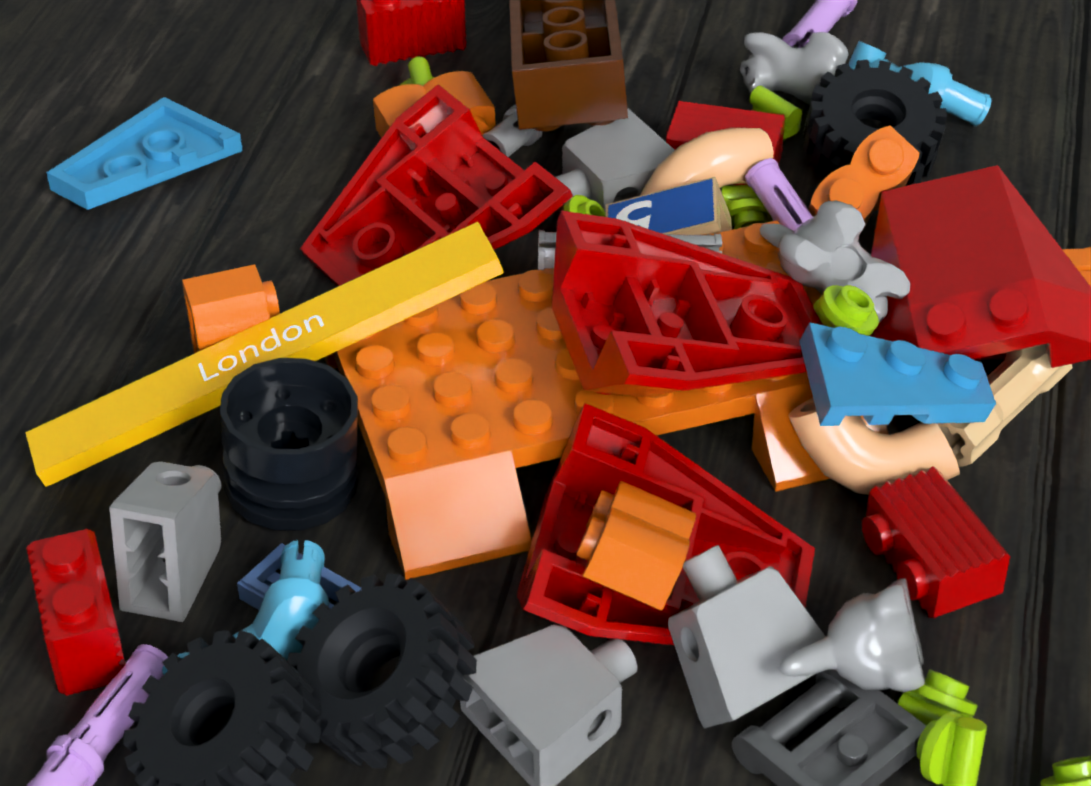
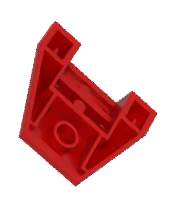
M437 84L395 119L306 239L300 250L309 261L338 287L476 222L480 224L493 250L530 233L573 195L566 185L537 162L523 170L483 138L470 109Z
M998 165L882 191L871 256L888 262L902 270L910 282V292L902 299L887 296L888 313L869 336L892 342L897 340L906 341L918 348L948 355L962 354L972 359L1045 344L1051 368L1091 360V286Z
M561 211L559 215L556 233L552 310L583 390L594 391L603 395L621 394L644 397L807 372L799 341L809 322L823 324L815 312L802 284L793 280L790 276L620 219L569 211Z
M584 403L543 502L517 591V597L523 610L588 636L674 645L668 627V618L700 601L683 567L662 611L583 577L588 560L577 556L576 553L586 532L587 522L601 491L604 490L614 495L620 481L696 513L685 561L719 544L737 580L771 566L780 573L804 608L806 607L815 552L813 546L645 427Z

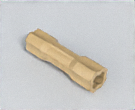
M1045 344L1007 352L1005 360L987 376L996 405L986 421L974 423H937L954 453L958 466L970 465L998 439L1000 431L1037 395L1049 391L1073 368L1072 364L1051 368Z

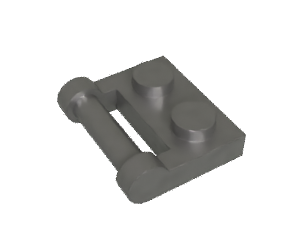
M828 669L817 674L816 685L759 728L752 725L736 736L732 741V749L736 758L746 770L757 775L763 773L777 786H879L917 754V743L926 725L880 690H863L840 676L836 670ZM833 707L840 709L847 707L793 751L790 752L784 747Z

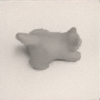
M826 32L812 33L809 41L801 48H793L782 39L771 34L749 33L744 37V46L753 54L749 56L748 60H744L741 63L740 72L743 75L744 83L749 89L750 95L757 86L761 85L770 91H782L794 95L810 105L815 85H820L821 77L828 71L835 75L836 67L846 62L848 50L841 40Z
M837 200L824 202L819 207L817 215L805 221L794 231L781 224H763L760 228V234L769 243L779 248L778 256L781 267L793 280L801 283L803 286L815 288L821 295L827 287L832 285L843 287L846 285L855 286L863 290L872 299L879 322H882L888 313L887 296L902 299L910 292V282L902 270L888 262L872 257L861 247L859 235L865 226V222L861 212L850 204Z
M901 578L894 581L889 587L876 594L863 593L846 601L829 624L827 637L797 650L782 660L779 670L787 676H809L828 669L836 670L840 676L863 690H885L890 688L895 691L907 692L925 685L921 664H924L906 579Z

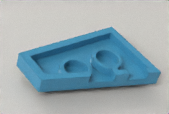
M163 97L48 171L47 177L50 190L89 210L242 152L240 133Z
M809 322L799 341L820 426H840L845 416H863L869 425H889L894 415H912L923 424L985 422L996 405L982 362L975 361L962 354L948 355L918 348L906 341L897 340L892 342L862 335L847 327L832 328Z

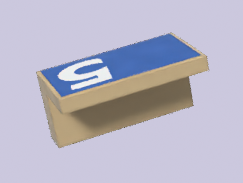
M716 177L606 204V217L620 219L662 234L709 235L732 230V219Z

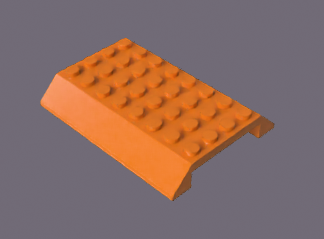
M778 220L767 223H755L743 228L714 233L721 234L722 247H719V251H722V254L789 276L781 267L778 256L779 248L769 243L760 234V228L763 224H780ZM554 269L530 270L522 274L486 281L325 357L327 365L333 369L338 368L340 374L349 380L358 396V424L386 498L389 536L405 580L529 551L532 539L515 468L561 458L584 403L643 426L656 436L754 414L752 451L775 492L830 479L822 473L804 449L789 418V413L794 408L813 398L807 372L644 397L621 394L603 395L594 391L583 390L552 310ZM803 286L814 307L821 294L815 288ZM860 416L868 428L880 434H888L887 425H869L864 417Z

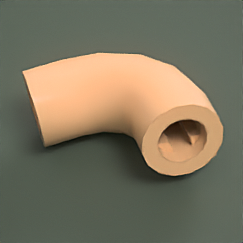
M728 128L706 132L680 145L662 161L644 186L641 195L711 177H716L720 188L732 184H747L745 176L754 165L765 159H773L772 142L768 134L761 128Z
M813 398L803 402L789 413L790 421L802 446L822 473L855 493L869 495V492L875 485L881 488L887 481L893 484L898 478L904 480L909 474L916 476L921 470L927 472L932 466L938 468L947 480L960 474L954 453L937 423L923 424L920 422L901 432L890 435L880 434L868 428L860 416H845L840 426H820Z

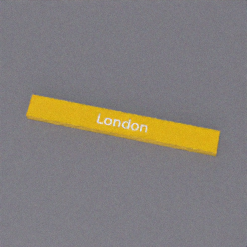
M478 222L471 224L280 313L269 320L250 327L25 432L36 474L45 487L59 482L221 406L222 393L231 380L252 365L277 358H304L317 361L503 274L504 271L480 224Z

